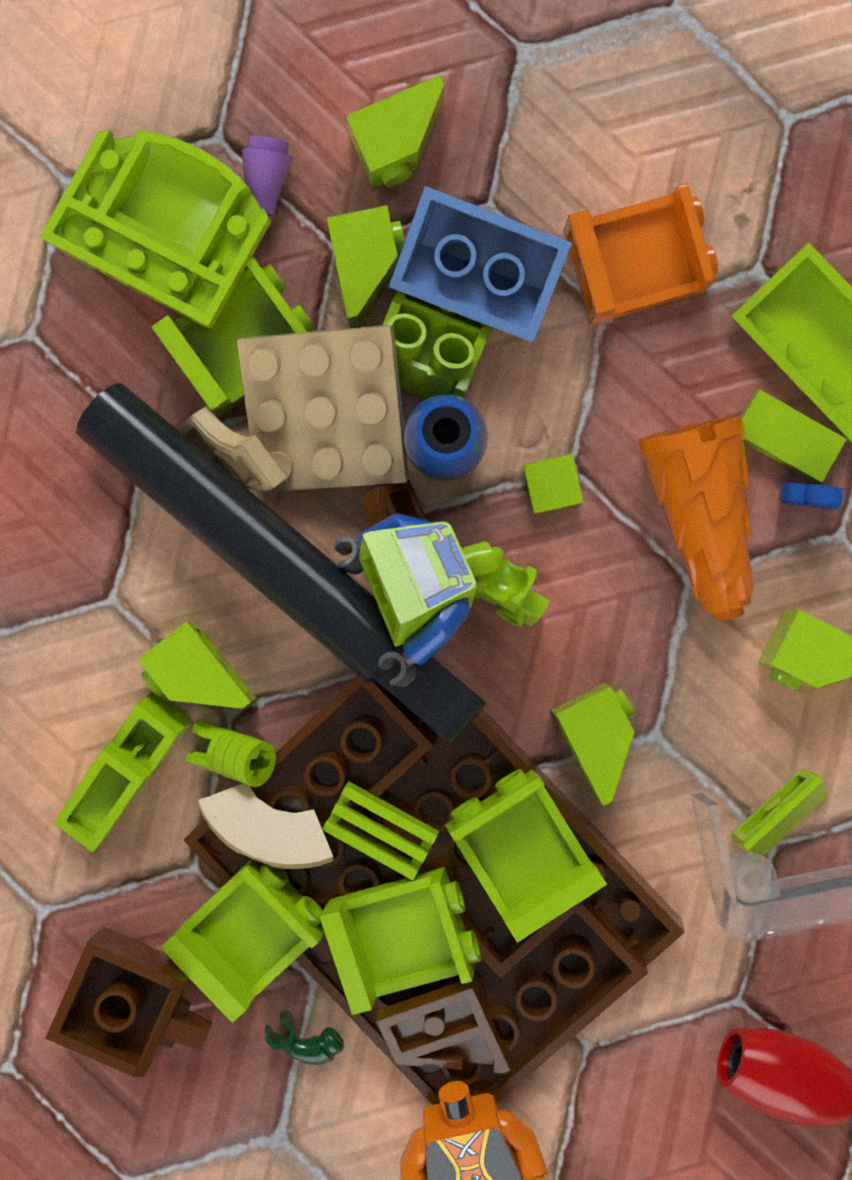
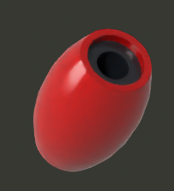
M735 1028L723 1040L717 1059L718 1080L724 1088L746 1105L779 1120L806 1126L840 1125L850 1116L852 1112V1069L827 1049L806 1038L786 1031L769 1028Z

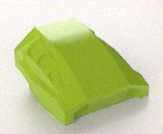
M397 290L383 325H394L400 389L423 399L442 394L464 398L494 327Z

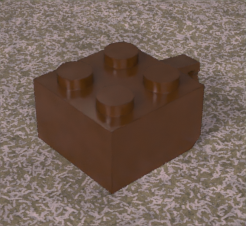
M103 926L88 940L45 1039L129 1076L145 1077L157 1056L160 1046L172 1048L174 1043L177 1042L199 1051L207 1037L212 1021L189 1010L192 1003L182 996L190 979L164 952Z

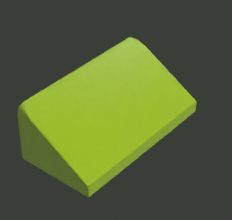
M800 769L732 832L731 837L754 862L759 861L827 798L828 791L824 780L818 774L806 769Z

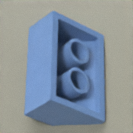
M425 186L389 287L533 343L572 242Z

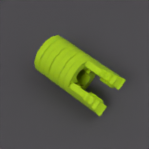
M200 719L194 722L192 732L199 737L211 739L207 752L198 750L187 752L186 763L252 787L261 786L269 779L276 761L275 749L270 743Z

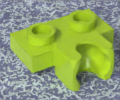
M493 546L496 570L475 578L477 591L473 601H478L479 598H482L498 607L495 612L505 621L522 627L524 623L532 627L542 617L550 600L530 589L539 572L530 566L521 568L510 563L504 557L505 552Z

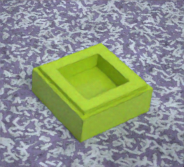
M573 454L528 463L522 466L533 515L584 503Z

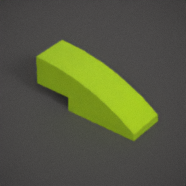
M153 692L149 693L135 705L113 740L101 750L53 824L94 853L149 783L188 729L192 720L162 697H158Z

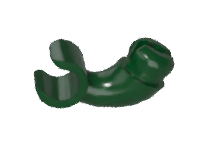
M288 1011L280 1013L282 1024L289 1030L287 1033L276 1034L269 1025L266 1024L264 1033L267 1044L277 1050L283 1049L291 1058L301 1063L324 1065L333 1061L334 1056L342 1052L344 1048V1040L341 1035L331 1027L325 1028L319 1036L299 1038L295 1035V1019Z

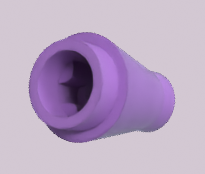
M249 136L248 147L242 149L245 184L251 190L261 210L264 208L268 216H275L276 204L292 161V157L288 155L289 143L269 137Z

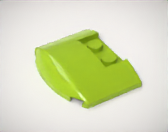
M110 130L98 131L39 237L87 267L100 271L192 322L212 329L244 272L248 261L253 256L271 223L269 216L264 208L261 210L251 190L238 175L218 159L196 146L167 135L149 131L136 130V136L113 139L114 134Z

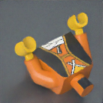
M452 1081L442 1086L438 1094L440 1104L427 1106L423 1110V1127L412 1132L400 1159L401 1180H545L544 1175L548 1174L533 1129L510 1110H500L493 1095L485 1093L471 1096L468 1085L461 1081Z

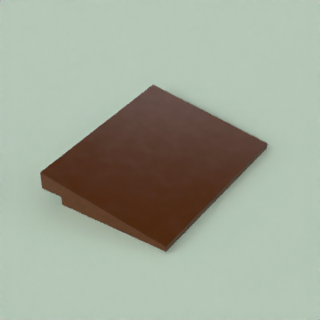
M357 675L275 753V767L269 779L261 786H250L256 797L273 809L290 813L314 810L323 829L346 784L351 782L439 831L417 874L445 867L449 881H457L461 888L465 912L460 913L465 930L474 931L481 953V961L476 962L473 979L510 1057L509 1072L493 1073V1065L462 1062V1070L440 1068L434 1064L409 1066L397 1065L376 1023L377 1011L459 982V975L376 997L372 1010L352 1015L325 933L316 946L313 948L308 947L295 959L432 1105L440 1104L439 1090L442 1086L452 1081L466 1083L471 1096L488 1093L493 1095L498 1103L648 974L647 965L685 933L682 918L484 709H482L456 742L451 744L376 680L368 685ZM522 769L524 774L533 770L541 777L548 794L587 857L597 867L607 885L517 943L445 825L453 820L450 814L458 806L475 797L482 802L498 791L495 787L497 782L510 773ZM350 800L348 807L379 822L393 832L420 846L422 839ZM343 818L340 819V821L345 823L346 825L354 828L355 830L363 833L364 835L372 838L373 840L381 843L382 845L390 848L391 850L401 854L402 856L412 860L413 857L409 856L408 854L398 850L397 848L389 845L388 843L380 840L379 838L371 835L370 833L362 830L361 828L353 825L352 823L344 820ZM206 820L200 823L184 839V842L224 884L251 859L229 848L212 831ZM325 831L323 833L332 852L333 862L311 868L284 869L289 877V883L302 896H308L316 901L322 910L329 899L407 878Z

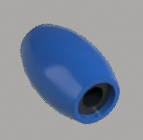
M442 394L424 400L411 412L405 424L404 445L410 462L420 473L434 480L452 481L468 475L478 466L487 447L488 432L483 416L472 403L459 396ZM440 433H449L455 437L456 441L451 444H442L435 437Z

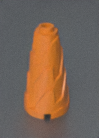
M742 416L724 417L681 426L680 429L669 432V435L668 430L638 439L641 455L645 458L659 507L664 506L677 552H682L695 598L700 600L703 612L713 613V618L716 621L734 619L744 615L743 607L751 603L750 595L754 590L747 540L748 537H751L745 488L749 487L744 447L745 428Z

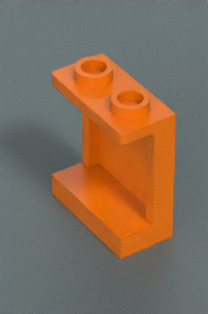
M688 183L676 186L670 195L590 217L589 210L568 215L563 231L566 240L572 242L569 252L590 325L705 293L715 282L714 275L718 274L717 256L712 245L705 244L701 227L704 225L703 207L697 196H691Z

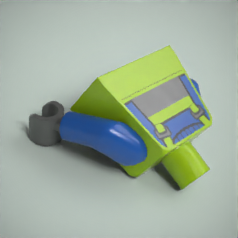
M393 514L360 533L358 541L352 537L343 536L335 542V551L343 556L351 554L348 559L338 563V567L352 575L365 572L395 647L403 645L404 651L401 654L387 652L380 657L378 662L379 669L388 670L396 662H400V674L389 683L397 687H405L411 684L417 674L415 663L418 665L424 664L444 647L469 617L470 608L477 591L475 578L496 570L495 556L487 541L461 548L452 526L444 521L431 523L424 519Z

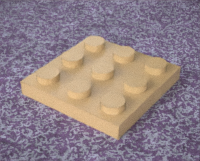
M394 325L246 337L237 340L249 435L257 436L286 476V479L273 489L257 491V493L406 483L408 481L409 471L404 445V422Z

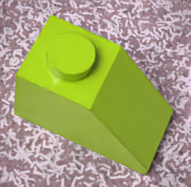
M440 75L346 116L349 136L372 188L382 184L385 187L397 186L407 181L413 175L412 171L419 168L444 102V83Z
M387 205L327 217L350 328H359L390 283L398 262L397 253L402 251L405 243L400 220L390 221Z
M785 609L758 663L772 669L768 678L789 689L797 691L800 684L819 688L852 677V636L800 609Z
M186 621L138 659L145 669L141 673L142 679L158 697L165 694L170 701L239 709L249 706L257 699L196 621Z
M603 683L552 709L551 712L596 799L602 806H605L613 801L635 733L628 719L634 717L635 712L622 689L614 692L610 685Z

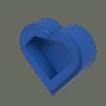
M781 482L779 500L783 504L838 510L840 507H843L846 489L824 485Z

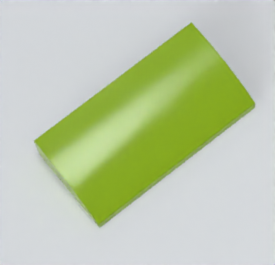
M808 242L747 300L731 318L852 443V287Z

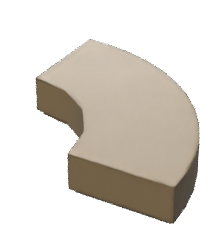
M207 406L177 427V430L222 468L238 477L236 479L247 489L267 491L273 489L286 479V476L256 435L245 437L233 432L221 423Z
M244 783L198 800V806L209 827L221 841L237 853L268 864L270 867L282 869H304L333 862L332 852L314 810L290 813L273 809L258 799L251 787Z

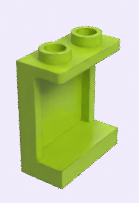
M253 256L248 261L247 269L242 273L212 329L192 322L182 316L173 321L169 315L152 326L154 332L205 403L219 418L245 400L237 345L238 339L316 331L314 324L302 307L297 305L291 310L280 295L287 288L270 264L261 268Z
M522 769L510 773L497 782L495 787L498 791L482 802L475 797L458 806L450 814L453 820L445 825L517 943L607 885L597 867L587 857L548 794L541 777L533 770L524 774Z
M250 859L172 934L161 949L233 1023L248 1009L253 999L308 947L313 948L320 942L325 933L319 917L323 910L316 901L308 896H302L289 883V877L284 869L270 867L268 864Z
M445 867L417 874L414 880L409 878L399 879L332 898L327 902L319 917L352 1015L372 1010L376 997L457 975H459L462 984L473 981L476 962L481 961L480 948L474 931L465 930L460 913L465 912L463 894L457 881H449Z

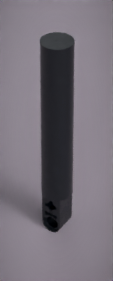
M123 383L113 384L103 390L84 410L76 428L78 437L368 685L376 680L451 744L456 742L487 705L484 700L433 657L429 658L422 665L415 663L417 674L411 684L405 687L390 685V681L400 674L401 664L398 661L390 669L383 670L379 669V659L387 652L401 654L404 649L403 645L395 647L374 595L347 572L338 567L334 561Z

